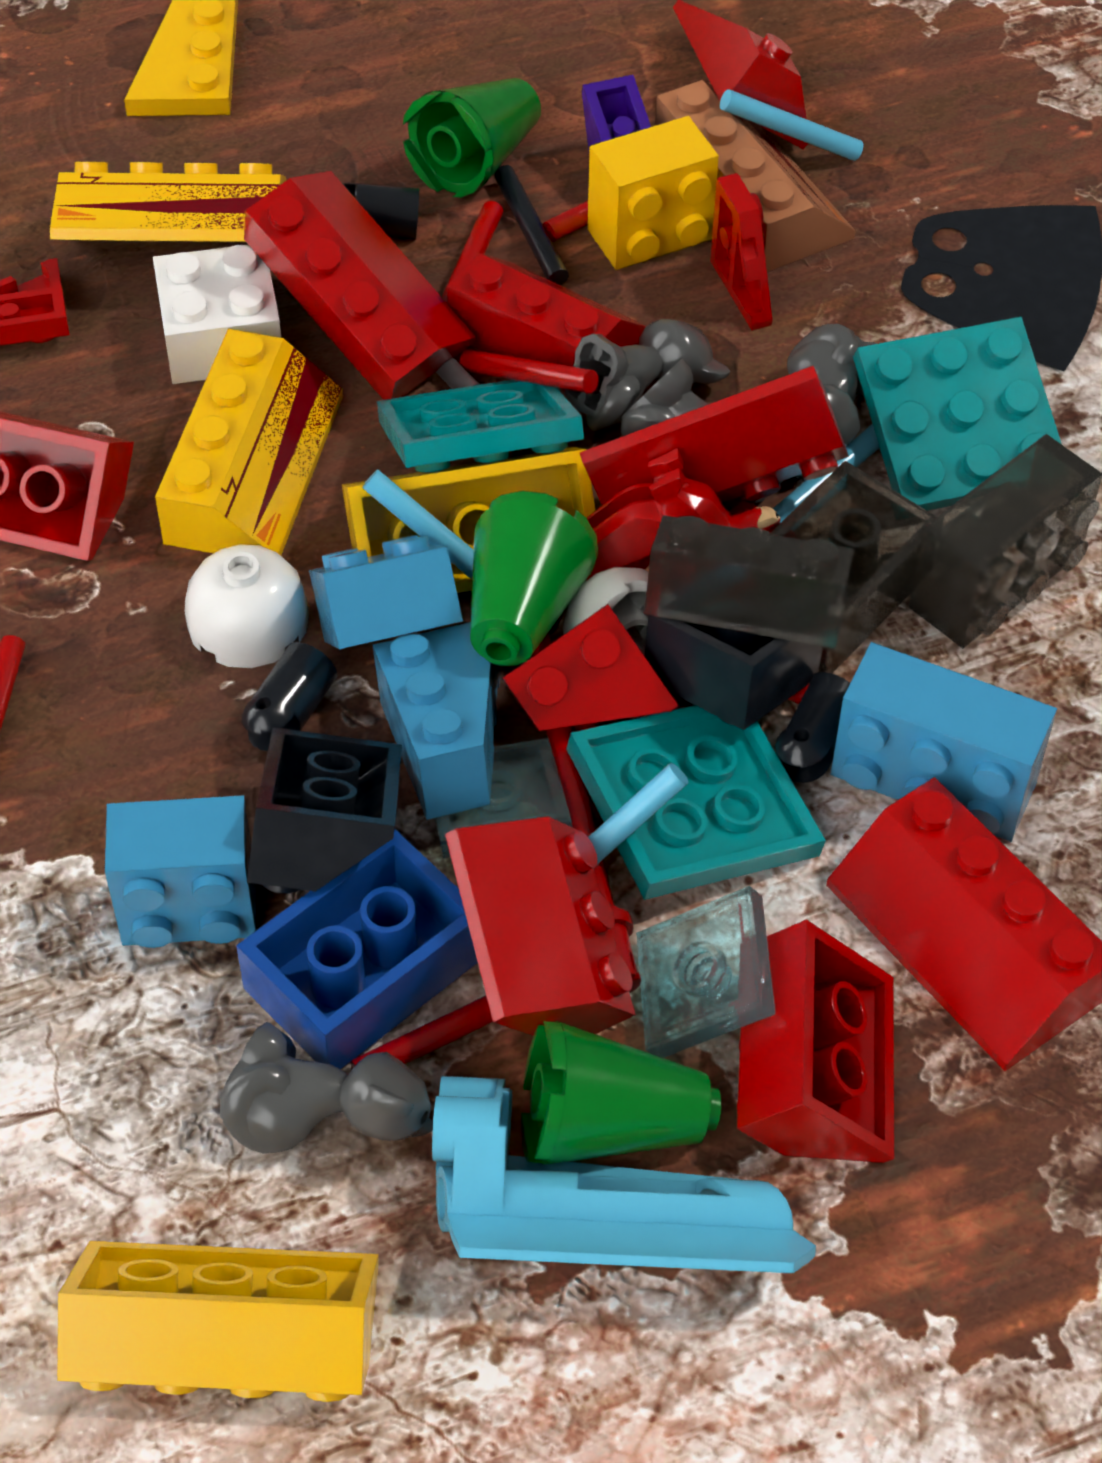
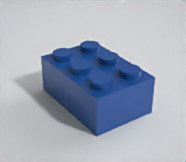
M394 829L392 840L317 891H309L236 945L245 991L315 1062L330 1064L339 1069H342L350 1060L364 1052L478 963L459 888L396 829Z

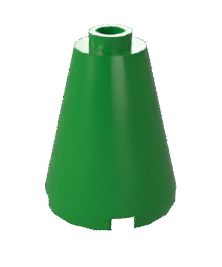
M519 78L437 90L424 94L412 102L404 114L403 125L408 123L409 139L403 141L405 154L414 172L429 188L436 192L445 189L455 193L452 197L462 198L478 191L487 183L539 121L541 116L539 97L529 83Z
M519 491L500 495L491 502L489 509L481 514L475 526L470 640L479 655L496 665H519L531 657L591 574L598 556L597 535L587 518L577 510L573 517L566 511L556 507L558 498L546 493Z
M544 1021V1026L538 1025L534 1032L529 1048L523 1090H531V1113H521L522 1149L526 1161L546 1165L700 1144L704 1140L707 1130H716L721 1114V1094L718 1088H711L707 1073L559 1021Z

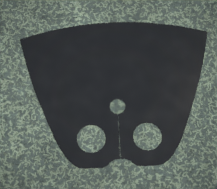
M1039 205L961 210L933 215L918 222L915 227L912 243L918 250L919 255L917 262L905 269L901 284L904 296L922 310L957 328L1022 317L1035 361L1065 371L1087 333L1100 291L1102 278V238L1096 206ZM953 228L965 235L967 243L960 250L945 251L934 244L932 236L939 229ZM979 263H987L993 267V272L988 276H982L974 271V267ZM942 273L955 281L956 289L949 296L935 297L923 290L921 282L929 274Z

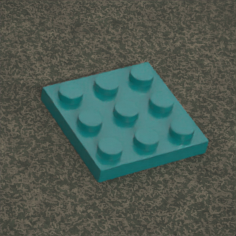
M1022 317L857 348L853 360L900 516L984 500L994 492L1004 496L1064 484L1072 475Z
M506 380L377 401L380 425L405 467H414L418 472L441 471L450 467V461L471 457L479 463L498 462L507 459L509 451L532 448V451L536 453H553L566 449L568 447L567 442L584 439L581 414L556 387Z
M694 705L670 712L570 733L566 750L604 822L668 764H675L688 779L686 786L617 846L644 900L819 857L826 840L757 721L745 730L721 721L717 716Z

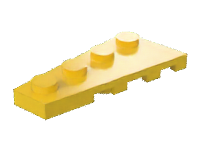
M172 0L124 99L127 116L231 114L238 0Z

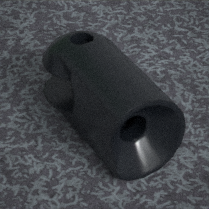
M352 182L342 183L390 238L416 240L419 188Z
M299 642L291 643L253 698L247 703L241 715L242 724L248 730L249 741L254 747L268 751L273 727L302 730L337 678V669L324 653L313 646Z
M818 672L814 674L788 727L776 739V753L791 781L798 783L813 782L823 776L833 762L842 701L850 685V682L833 673Z

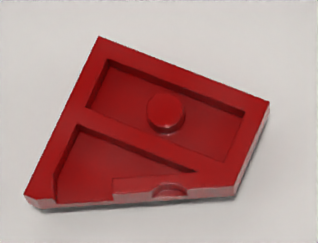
M738 173L719 177L716 181L710 262L751 331L772 326L773 321L762 233L764 216L759 197L755 193H750Z
M58 258L41 262L43 275L20 285H17L16 279L12 276L0 280V346L29 341L43 343L55 337L70 335Z
M609 604L603 606L533 655L526 662L502 677V680L538 731L670 712L679 706Z

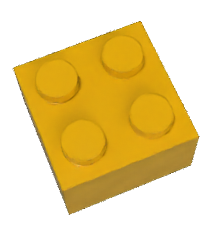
M689 116L590 146L587 230L615 270L712 239L719 155Z

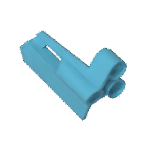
M441 1077L439 1096L435 1098L432 1133V1159L436 1161V1209L440 1230L450 1233L459 1258L795 1273L815 1257L816 1245L793 1230L792 1212L787 1199L778 1188L769 1182L577 1162H561L546 1165L528 1162L525 1157L509 1155L512 1090L505 1088V1079Z

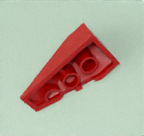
M681 0L676 2L673 9L719 101L723 93L730 89L807 119L801 76L790 58L793 51L784 41L770 33H767L763 38L745 27ZM759 125L802 150L808 145L806 142Z

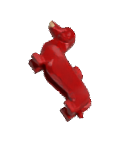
M678 448L648 462V468L654 478L653 484L641 483L631 485L618 492L587 517L597 535L598 556L594 568L586 581L596 573L614 567L641 568L645 570L651 564L653 555L678 544L695 548L716 570L727 566L740 572L751 565L756 558L757 541L774 528L781 519L773 508L767 506L756 507L740 514L730 515L710 486L684 476L682 472L684 468L683 459Z

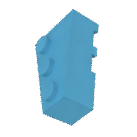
M471 622L421 634H406L399 636L395 640L373 644L380 703L396 744L402 745L401 757L426 820L490 805L494 761L493 739L494 726L497 724L496 702L497 690L500 687V667L487 661L472 646L470 640Z

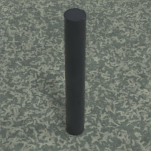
M510 165L499 167L494 173V178L543 273L548 280L558 285L564 284L569 278V273L517 174Z

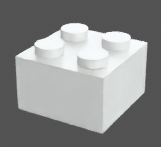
M248 244L153 257L172 384L206 380L228 329L281 338L280 320L270 269Z

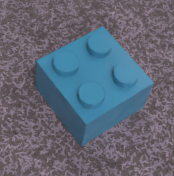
M418 535L382 542L384 554L367 557L366 550L355 548L321 556L324 567L309 570L324 642L338 649H343L462 622L463 618L447 546L429 544L427 536L418 537Z
M244 795L107 804L105 875L122 946L139 945L146 948H158L168 943L207 941L223 944L232 942L237 938H247L256 931V884L247 883L251 838Z

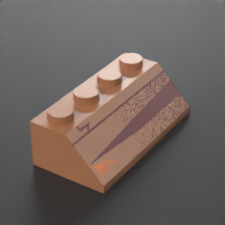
M700 80L657 96L655 126L689 116L719 155L717 178L738 173L748 191L755 193L759 197L764 216L762 233L767 272L855 238V229L766 129L720 109V101L712 85L704 80Z

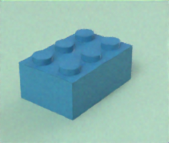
M871 642L843 697L830 775L843 779L858 789L872 790L897 800L935 777L994 836L1012 842L1037 784L1057 708Z

